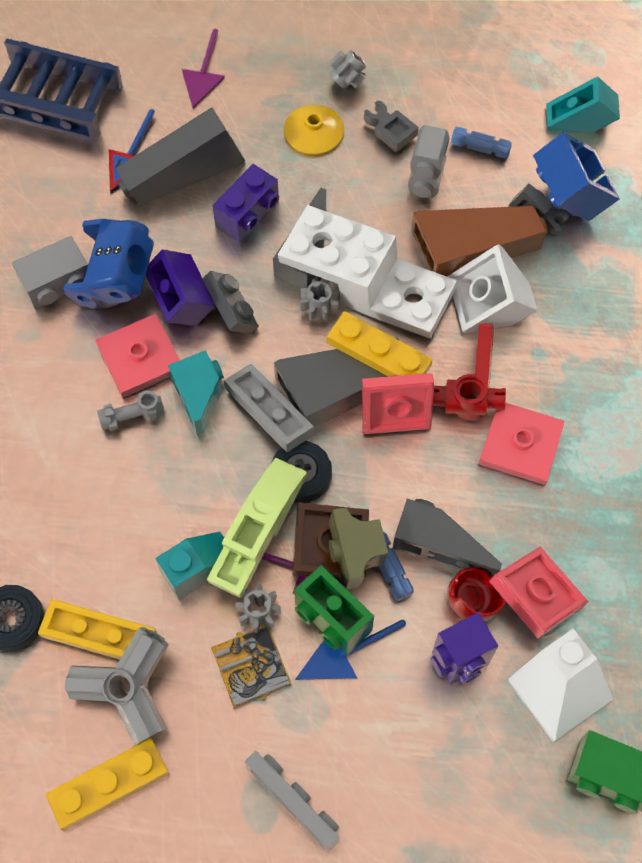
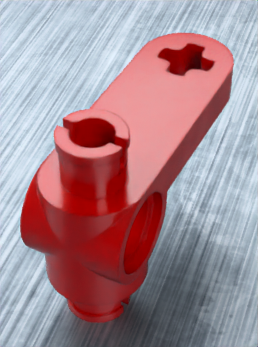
M493 323L479 324L475 374H466L457 380L447 379L446 386L434 385L433 406H445V413L457 414L460 418L469 421L478 420L487 415L488 409L505 410L506 388H490L494 336ZM470 395L477 397L475 399H465L466 396Z

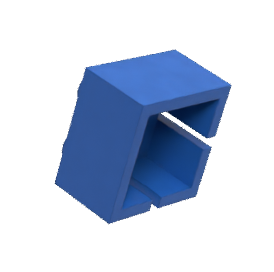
M562 132L533 155L538 165L536 172L540 179L547 184L550 190L548 197L557 209L562 208L574 217L579 216L590 221L620 200L609 176L605 175L598 181L593 182L606 172L595 149L583 142L579 143L576 138Z

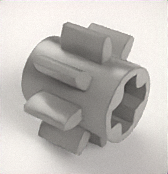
M340 50L331 60L332 63L330 65L333 69L330 75L342 88L346 89L350 84L357 88L365 79L366 74L363 70L367 65L353 50H350L346 55Z
M313 279L308 289L301 288L302 300H300V311L308 310L309 320L312 321L315 318L327 321V317L331 312L338 313L339 289L332 290L329 280L323 282Z
M258 584L257 590L251 592L245 590L243 594L244 601L235 603L236 611L245 612L239 619L240 625L244 626L249 622L253 625L255 633H258L260 627L265 625L274 628L272 615L281 614V606L272 605L277 598L276 592L272 591L267 594L263 591L261 584ZM256 604L258 607H262L264 605L265 612L260 613L258 610L252 612L251 606Z

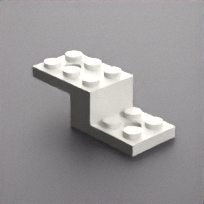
M309 205L304 209L278 253L280 263L337 283L341 306L431 339L457 288V280L397 259L395 235ZM319 240L331 242L329 246L323 248L314 246ZM410 294H418L422 297V300L417 303H409L405 298Z

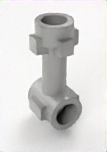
M146 390L139 394L136 403L113 409L110 403L104 405V409L97 410L102 429L113 431L119 429L118 422L140 415L147 420H156L160 417L164 406L160 395L157 396L155 392Z

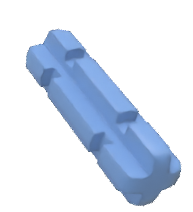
M455 127L451 137L453 145L459 147L468 145L467 149L491 155V152L496 153L495 156L504 159L509 156L512 146L510 140L500 138L498 141L495 140V136L473 130L471 133H468V129Z
M383 532L389 554L384 564L379 566L386 583H391L392 585L389 589L394 599L402 600L409 597L414 592V589L409 579H404L405 570L394 548H389L391 542L387 534Z

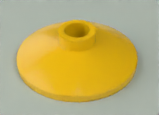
M322 105L299 107L289 114L284 123L286 142L293 150L304 155L319 156L327 154L339 146L344 136V124L341 117L331 108Z

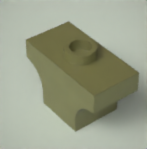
M347 507L333 509L329 519L333 539L329 541L331 559L333 562L339 563L344 587L347 590L359 588L364 579V571L371 567L383 565L389 554L380 519L371 521L358 520L349 513Z

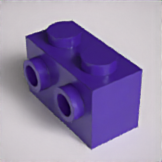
M252 164L212 205L215 227L238 243H241L279 202L278 179Z
M162 249L149 263L146 277L167 322L197 326L216 306L191 254Z
M478 612L439 632L432 650L434 656L430 659L437 674L441 678L445 676L450 685L458 680L462 684H466L482 674L480 669L489 665L498 648V644Z

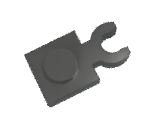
M379 100L375 102V111L378 114H373L367 109L364 111V121L368 125L374 126L375 135L395 152H398L418 136L419 127L398 110L389 114L387 106Z

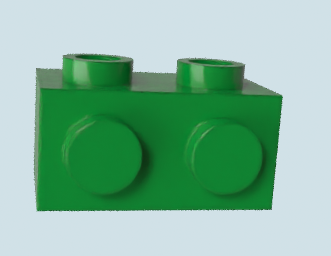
M322 565L294 589L296 613L308 625L313 622L322 631L321 637L333 650L340 648L348 655L373 631L374 615Z
M589 730L581 738L568 781L577 784L576 789L585 795L599 798L601 794L615 800L614 806L623 811L637 814L638 810L642 812V751Z

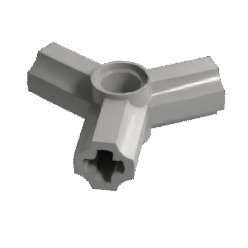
M139 627L116 667L70 666L69 673L65 679V691L69 699L109 701L115 704L134 745H137L166 729L147 688L148 680L169 644L165 641L164 637L155 631ZM122 676L126 677L130 682V692L128 694L121 688Z

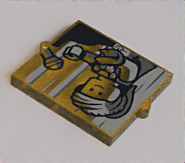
M267 625L260 627L258 633H255L254 630L245 634L238 632L235 638L211 647L234 709L257 699L265 701L267 695L292 686Z

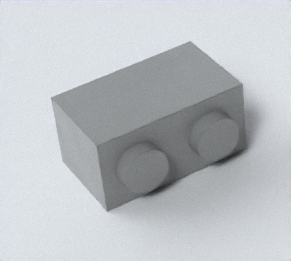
M72 235L12 262L16 275L34 309L42 305H49L56 301L57 298L64 296V284L83 282L88 263Z

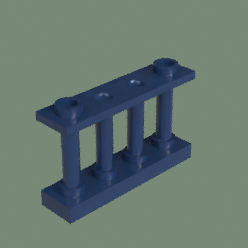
M6 38L4 44L11 63L0 82V117L97 142L101 130L95 111L106 88L122 90L123 84L119 66L32 45L25 41ZM23 66L38 70L26 94L11 91ZM50 74L66 77L55 101L39 99ZM78 81L94 84L83 108L78 109L67 106Z

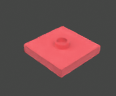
M156 313L95 339L96 345L122 398L171 377L168 365L180 361Z
M433 373L362 379L363 434L431 429L434 395Z
M505 402V410L496 409L478 464L546 485L565 421Z
M541 546L495 574L489 581L537 639L581 610L589 602Z

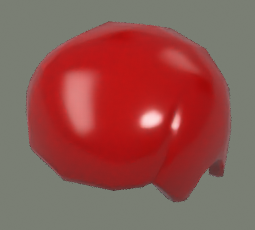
M476 567L460 570L449 583L448 600L450 606L463 620L479 612L482 619L488 621L496 616L506 604L505 599L489 582L492 577L484 570Z

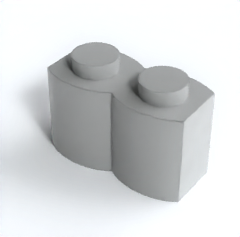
M423 125L419 130L410 162L411 174L408 188L411 194L422 198H434L437 195L446 164V151L450 139L446 129Z

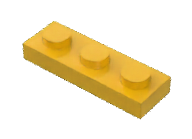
M345 311L326 338V343L388 377L426 374L433 362V358Z
M51 599L38 634L45 639L120 660L139 627H144L156 633L157 630L154 627Z
M149 738L45 793L60 830L65 831L169 775V772L153 739Z

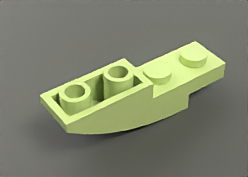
M275 458L249 494L222 541L223 549L207 578L208 583L242 598L272 537L277 536L308 475L306 471Z

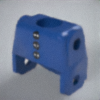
M94 219L83 221V231L95 240L84 281L64 284V294L79 305L89 307L90 309L110 308L139 297L154 247L153 239L148 236V227L133 220Z

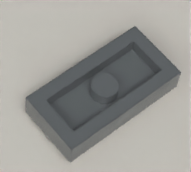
M209 271L202 278L230 331L251 334L259 327L253 316L254 311L243 298L239 290V283L233 276Z

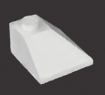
M499 244L448 276L457 280V288L453 294V299L463 333L479 332L480 323H493L494 329L513 326L538 311L530 283Z
M574 628L540 651L507 679V682L553 743L613 700L598 659Z

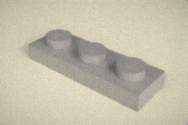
M252 364L224 380L225 389L286 452H289L314 435V426Z
M255 750L244 761L246 768L329 853L340 840V837L335 833L339 829L337 823L324 810L317 814L307 804L311 797L297 782L290 786L280 776L284 769L270 754L267 753L263 758Z

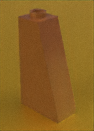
M534 206L417 211L413 212L411 231L428 269L448 277L497 244L504 248L510 258L540 250L544 237L547 234V225L544 218L538 216Z

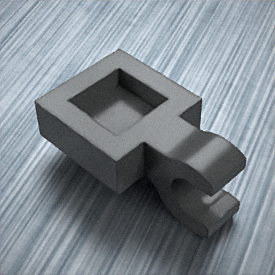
M530 183L508 205L509 207L534 206L538 216L544 218L547 232L551 235H555L562 228L555 220L562 224L569 218V215L563 209H551L553 205L551 201Z

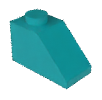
M598 76L546 103L547 128L551 131L595 132L620 119L618 94Z
M206 350L168 365L172 383L197 436L203 434L222 393L220 380L224 379L218 361H211Z
M221 531L186 538L155 558L161 574L178 600L208 582L207 578L223 549L222 541L225 537Z

